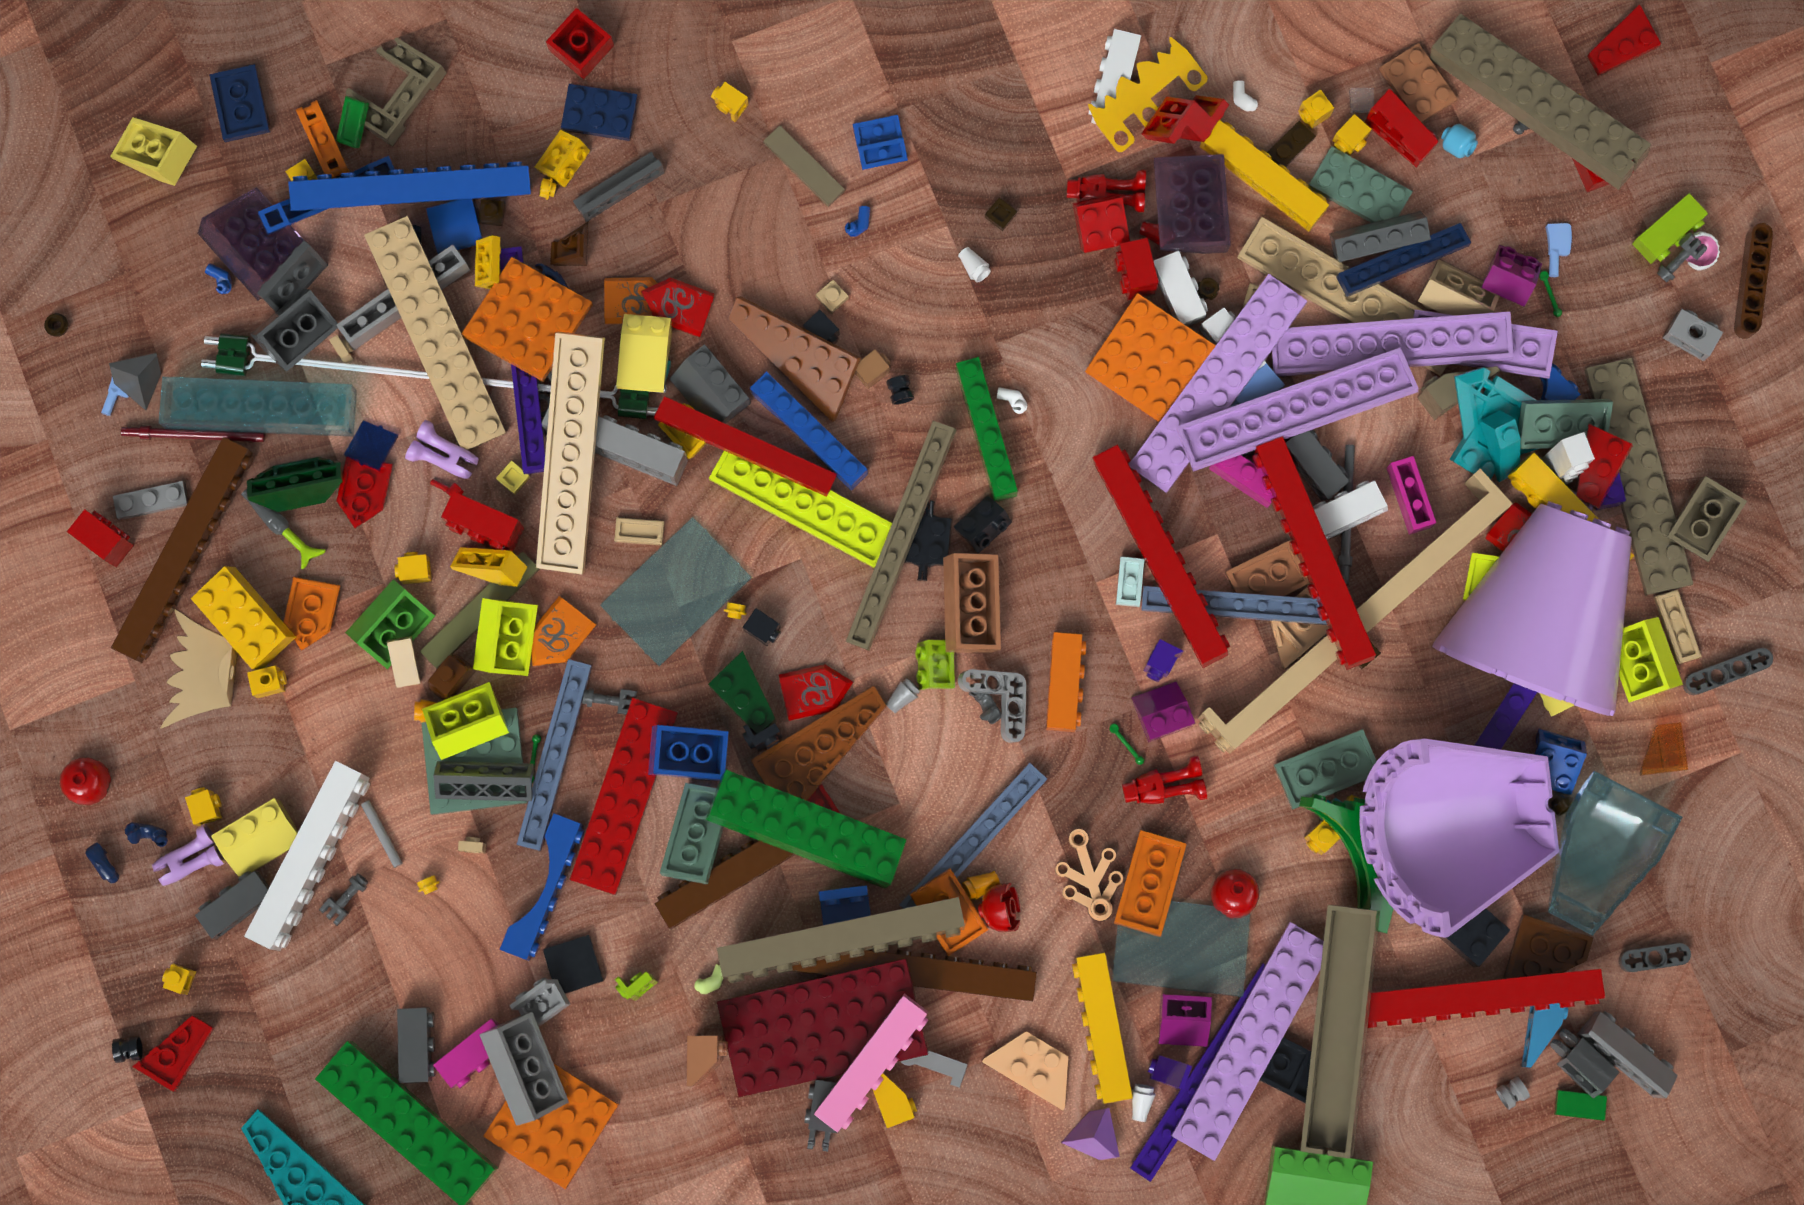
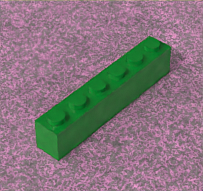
M976 357L956 363V373L993 500L999 502L1017 497V486L980 359Z

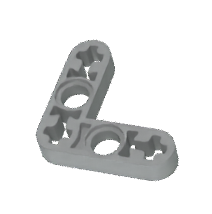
M975 669L963 671L958 677V685L963 691L1002 695L1001 736L1003 740L1008 743L1022 740L1025 735L1026 718L1025 678L1019 673ZM989 676H993L997 680L995 689H991L987 685ZM966 678L980 679V683L970 684L966 682ZM1010 681L1018 683V687L1010 686ZM1011 694L1017 695V694H1018V697H1011V698H1009V695H1011ZM1012 701L1017 703L1019 708L1015 715L1011 714L1008 708ZM1018 718L1017 722L1008 721L1009 719ZM1009 729L1017 730V735L1009 733Z

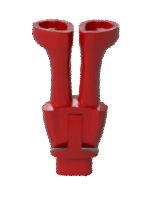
M1138 170L1136 176L1128 180L1105 178L1104 174L1078 177V180H1067V198H1077V202L1116 194L1106 192L1107 190L1134 191L1137 193L1119 195L1123 198L1124 205L1133 207L1138 213H1144L1146 170Z
M1199 756L1190 757L1188 765L1184 768L1159 773L1155 769L1142 774L1136 779H1132L1130 783L1122 784L1125 802L1136 801L1137 804L1164 803L1165 798L1187 794L1194 795L1199 800L1208 799L1204 779L1195 780L1187 784L1164 787V784L1169 782L1202 777Z

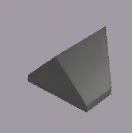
M153 353L109 363L114 384L144 410H147L161 375L157 354Z

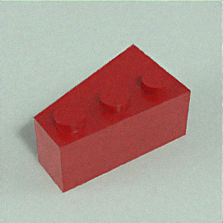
M1390 88L1371 108L1364 122L1416 168L1434 150L1439 142L1436 139V135L1423 125Z

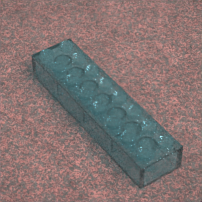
M162 377L159 424L165 429L354 437L357 390L352 384Z

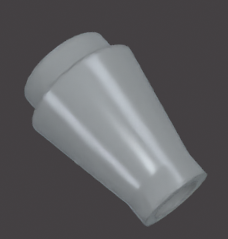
M906 678L904 681H900L886 705L896 714L904 706L918 698L917 694L920 690L913 682Z

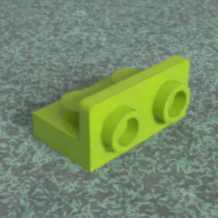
M925 640L917 643L915 656L918 660L916 680L919 684V690L955 688L954 652H946L945 640Z
M639 972L630 980V986L623 978L618 976L615 979L618 983L615 988L623 998L627 1000L630 998L636 1001L657 984L658 981L648 972L643 974Z

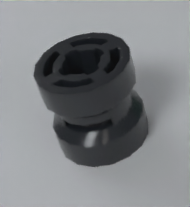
M909 375L896 376L886 381L887 387L892 393L890 397L892 405L904 404L915 399L913 391L909 388Z
M132 1036L128 1040L122 1038L113 1039L112 1054L115 1063L125 1062L126 1059L133 1061L142 1059L143 1046L140 1036Z

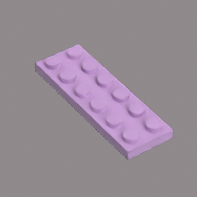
M1415 310L1414 318L1455 316ZM1511 324L1513 360L1456 365L1476 368L1497 366L1502 372L1549 379L1558 331Z

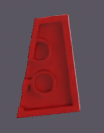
M1639 4L1587 57L1599 76L1660 47L1661 42Z
M1589 424L1586 438L1595 459L1588 464L1589 468L1583 470L1584 472L1580 474L1576 496L1581 501L1599 509L1633 445Z
M191 1016L173 1031L168 1038L153 1048L148 1055L132 1067L169 1090L176 1092L215 1028L198 1017Z

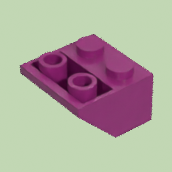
M1499 245L1481 288L1525 307L1537 284L1542 263L1532 256H1524L1517 253L1511 247Z
M1160 995L1158 1044L1207 1047L1211 1025L1212 997Z

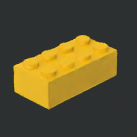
M224 566L191 598L251 669H263L296 638L236 567Z

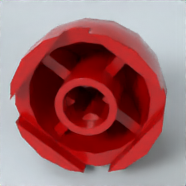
M81 757L72 760L64 767L60 774L62 793L70 801L78 805H92L100 802L107 795L109 783H111L108 769L102 762L93 758Z
M1231 869L1221 873L1215 879L1211 888V901L1215 909L1229 918H1242L1249 915L1259 900V886L1256 879L1250 873L1241 869Z
M1012 883L998 884L988 889L982 898V903L978 906L980 917L984 918V921L991 929L998 932L1016 931L1020 926V920H1016V912H1021L1020 902L1015 887H1010Z

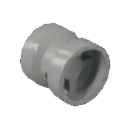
M1517 1076L1511 1079L1508 1085H1501L1496 1088L1497 1095L1508 1110L1515 1107L1516 1102L1520 1100L1525 1101L1530 1097L1527 1088Z

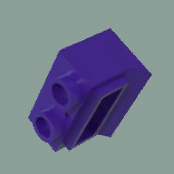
M1159 639L1143 671L1147 672L1146 676L1159 682L1163 676L1167 677L1175 661L1177 658H1180L1184 651Z

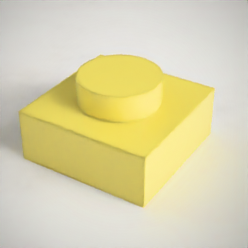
M511 461L496 479L515 495L529 480L530 476L524 474L523 470Z

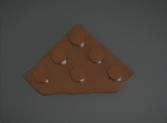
M1522 915L1503 979L1564 973L1587 961L1594 937Z

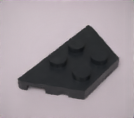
M1283 1037L1259 1081L1306 1104L1311 1051Z

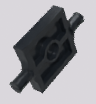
M931 500L930 507L928 501L904 562L919 567L918 581H927L928 567L943 566V558L949 555L952 519L933 515L935 501Z

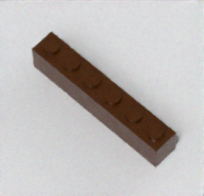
M752 840L741 847L742 851L735 856L733 853H730L721 858V864L715 868L712 867L708 884L684 880L678 884L680 889L673 893L670 890L664 892L657 897L659 901L654 904L668 928L673 929L795 856V854L762 841L754 843Z

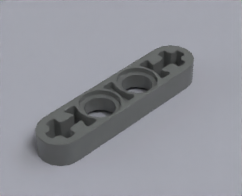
M1758 648L1688 675L1683 680V689L1689 695H1699L1767 669L1773 663V655L1766 648ZM1759 655L1766 657L1763 664L1759 662L1751 665L1750 663L1751 660L1758 658ZM1735 661H1740L1745 665L1743 674H1737L1733 670ZM1714 669L1722 672L1723 679L1721 682L1712 680L1711 672ZM1692 678L1694 681L1705 678L1706 683L1697 686V689L1690 687V683L1693 682Z

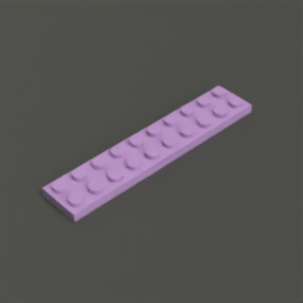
M1268 274L1129 463L1130 468L1136 469L1140 475L1167 494L1190 463L1176 427L1230 408L1307 304V300Z
M1496 312L1291 327L1287 329L1272 350L1273 371L1277 376L1329 373L1400 347L1409 367L1513 360L1511 313Z
M1400 347L1176 427L1192 470L1196 471L1253 451L1256 446L1282 436L1284 439L1417 393L1419 388Z
M1291 922L1288 923L1171 1135L1172 1137L1213 1161L1216 1160L1321 969L1323 940Z

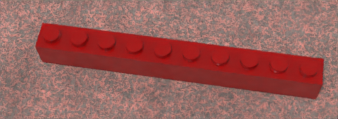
M1283 436L1256 446L1255 455H1253L1255 466L1257 469L1261 468L1264 474L1262 477L1266 490L1270 489L1273 496L1271 498L1272 506L1275 512L1279 511L1281 514V527L1285 534L1289 533L1292 540L1289 542L1293 555H1298L1301 563L1298 566L1302 576H1307L1309 580V593L1312 599H1317L1320 606L1317 607L1320 619L1322 621L1325 620L1329 629L1326 632L1330 642H1335L1338 649L1336 657L1339 664H1344L1346 670L1374 660L1376 656Z
M1117 444L1092 457L1101 479L1202 668L1227 657V648L1230 647V644L1224 634L1219 635L1216 629L1219 624L1213 613L1208 614L1205 608L1208 604L1202 593L1197 594L1194 588L1197 583L1191 572L1186 573L1183 567L1186 563L1180 551H1174L1172 544L1175 542L1169 531L1164 532L1161 526L1164 522L1158 510L1153 511L1150 503L1153 501L1147 490L1142 491L1139 485L1142 480L1136 469L1132 471L1128 465L1131 460L1126 450L1121 451Z
M1593 969L1371 993L1367 1028L1377 1027V1022L1387 1021V1026L1402 1025L1401 1020L1411 1019L1412 1023L1426 1022V1017L1436 1016V1021L1450 1020L1451 1014H1460L1461 1018L1476 1017L1475 1012L1485 1011L1486 1016L1500 1014V1009L1510 1008V1013L1525 1012V1007L1535 1006V1011L1550 1009L1549 1004L1556 1003L1560 1004V1008L1575 1007V1001H1584L1585 1005L1600 1004L1599 999L1605 998L1602 970Z

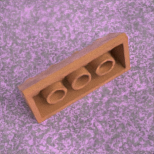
M687 1036V1087L700 1085L723 1062V1056H728L727 1042L724 1041V1036Z

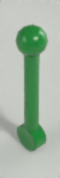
M1542 271L1539 274V279L1545 284L1554 308L1553 315L1560 317L1562 310L1558 308L1548 282L1549 274L1546 271Z
M1117 724L1110 725L1109 731L1117 735L1134 756L1136 764L1142 765L1145 761L1144 757L1139 756L1119 732Z
M539 734L532 736L534 743L530 764L534 766L538 743L541 741Z

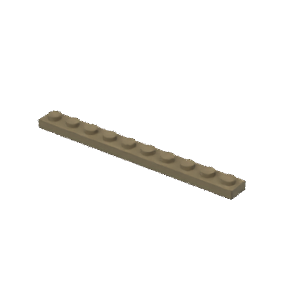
M933 421L846 639V642L870 651L956 433V429L936 421Z

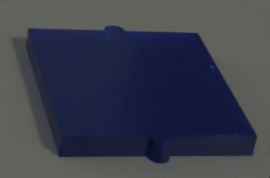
M363 420L344 456L359 462L361 466L367 465L380 471L398 435L383 429L382 425L376 426Z

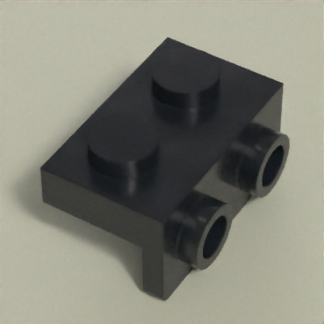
M987 495L953 527L959 535L971 544L974 551L980 553L1001 532H1004L1012 521L1006 511Z
M775 723L755 736L747 724L743 726L745 732L742 735L750 749L755 747L758 752L766 747L767 749L772 748L780 743L779 739L782 738V734Z

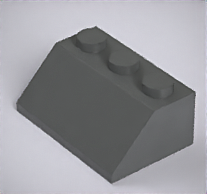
M303 289L250 333V335L287 372L338 329L336 326L338 323L311 290Z
M705 344L686 358L670 377V381L696 411L725 424L750 405L749 397Z

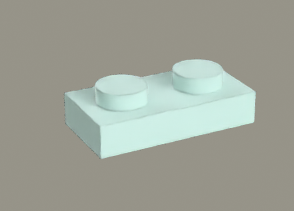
M1120 557L1116 605L1140 607L1144 559Z

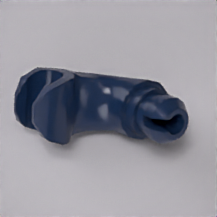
M542 263L535 265L536 268L543 269V275L568 288L567 283L557 271Z
M131 822L125 828L127 839L132 844H137L140 839L144 838L151 839L159 847H164L168 843L167 832L157 826Z
M94 843L86 849V856L103 880H107L109 883H116L119 880V874L107 859L106 854L108 852L99 843Z

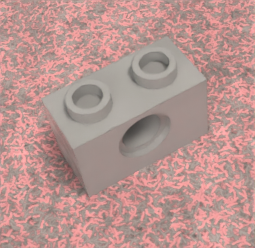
M1681 309L1675 315L1663 339L1705 361L1711 355L1723 332L1719 330L1716 324L1709 321L1704 322L1697 318L1698 315L1693 311ZM1689 329H1695L1698 332V338L1691 336Z

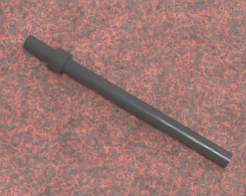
M1345 445L1344 470L1347 473L1346 477L1349 482L1344 486L1343 492L1347 491L1348 493L1353 491L1354 445ZM1351 529L1342 532L1341 556H1338V566L1346 586L1349 585L1350 567H1352L1353 559L1350 556Z

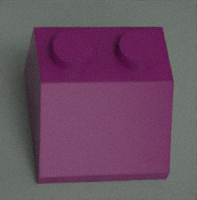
M1177 682L1131 698L1148 743L1195 725L1188 702Z

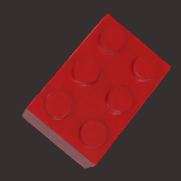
M454 491L441 515V518L446 522L445 526L449 527L450 531L458 535H462L463 532L467 533L474 542L481 545L487 542L494 550H509L513 552L524 530L523 525L518 519Z

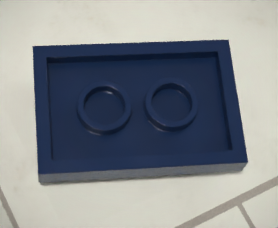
M255 64L209 74L222 138L225 143L270 133L259 75Z
M569 84L561 130L630 141L638 95Z

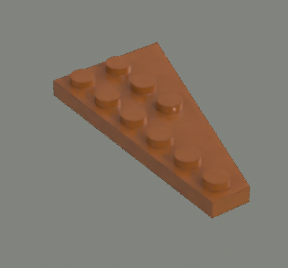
M741 296L737 297L729 319L831 422L836 421L861 357Z
M872 686L753 758L751 762L765 785L807 801L886 709V704L876 688Z

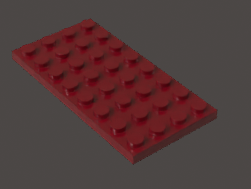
M907 958L717 1001L738 1097L844 1074L904 994L917 1003ZM923 1028L920 1032L917 1029L910 1037L914 1040L906 1051L900 1049L896 1055L899 1059L897 1062L929 1054Z

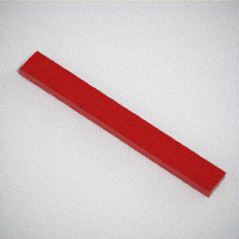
M665 396L654 416V419L823 496H828L837 477V474Z

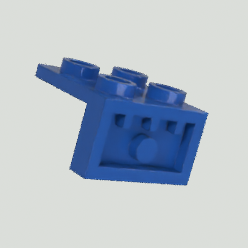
M1538 729L1536 734L1537 748L1534 755L1548 756L1552 790L1571 795L1587 755L1586 744L1581 740Z
M867 885L819 891L823 925L871 916Z

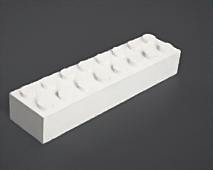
M337 761L334 762L244 937L270 950L281 951L282 947H287L291 940L290 932L293 926H297L303 916L301 910L304 904L308 905L314 895L312 889L315 883H319L325 874L323 868L327 860L331 861L337 849L334 847L338 839L344 837L348 826H346L349 817H354L359 807L357 802L360 796H364L369 789V777Z

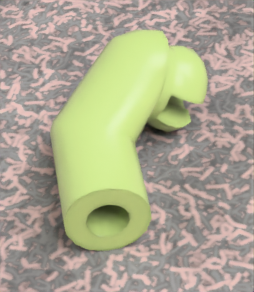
M715 965L711 977L696 980L694 987L701 994H708L720 988L723 981L720 965Z

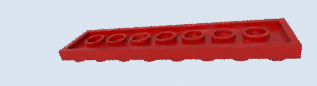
M632 698L570 881L613 895L617 894L657 775H648L652 726H674L678 712Z

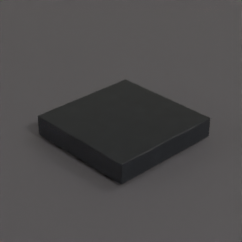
M590 935L543 949L551 979L558 980L565 994L604 981Z

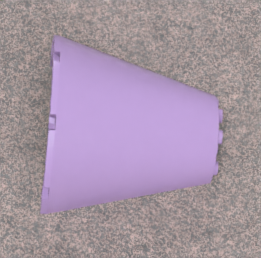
M1548 501L1547 505L1540 503L1439 634L1432 647L1461 662L1487 673L1503 677L1505 680L1561 701L1564 700L1596 713L1614 716L1617 702L1632 537L1629 536L1630 531L1620 527H1616L1615 531L1611 530V524L1596 518L1592 522L1587 521L1588 515L1571 510L1570 514L1560 511L1562 506Z
M1425 738L1413 739L1402 742L1393 749L1387 750L1374 764L1365 782L1363 792L1367 793L1365 805L1360 806V835L1367 864H1373L1378 877L1374 878V881L1392 908L1408 923H1416L1422 927V931L1438 937H1449L1559 853L1555 812L1548 806V800L1553 797L1548 756Z

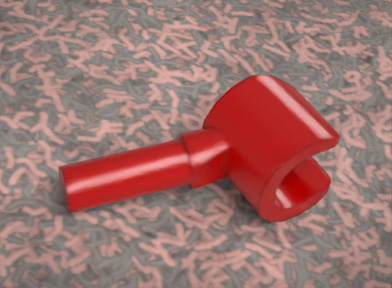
M434 479L430 482L431 485L443 490L449 496H451L453 491L461 495L464 493L456 483L447 487Z

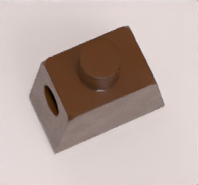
M450 654L429 678V690L442 700L457 695L477 670H474L473 666L459 654Z

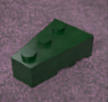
M743 651L708 683L709 687L755 734L760 733L777 722Z

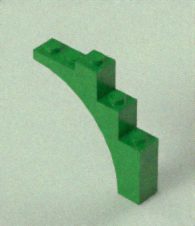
M1321 795L1301 796L1299 806L1317 814L1340 836L1349 852L1355 870L1357 908L1380 911L1378 932L1387 934L1393 908L1382 895L1374 881V878L1378 877L1373 864H1367L1360 835V806L1365 805V799L1354 797V801L1344 800L1342 803L1332 800L1331 803L1325 802L1326 797Z

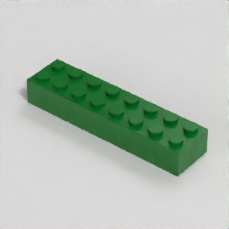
M725 770L721 776L705 819L884 889L892 884L907 840L729 770Z
M347 1041L315 1078L317 1082L458 1205H468L498 1170L495 1164L403 1084L399 1083L395 1077L353 1041Z

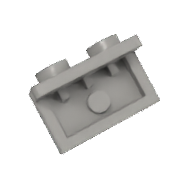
M542 978L533 984V989L515 997L516 1001L510 1004V1008L512 1010H519L521 1016L533 1012L538 1027H540L570 1005L557 979Z

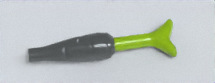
M246 489L241 495L248 501ZM248 501L272 532L276 535H283L300 551L301 569L307 567L310 559L325 553V549L307 546L289 528V522L279 512Z

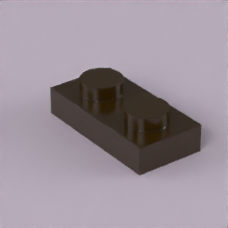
M1298 121L1267 153L1276 164H1282L1287 167L1316 136L1303 123Z

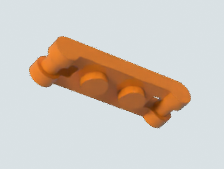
M318 101L311 102V105L308 107L297 108L296 112L324 174H331L332 179L340 176L341 173H350ZM316 114V118L308 120L307 117ZM337 161L339 166L330 169L328 164Z

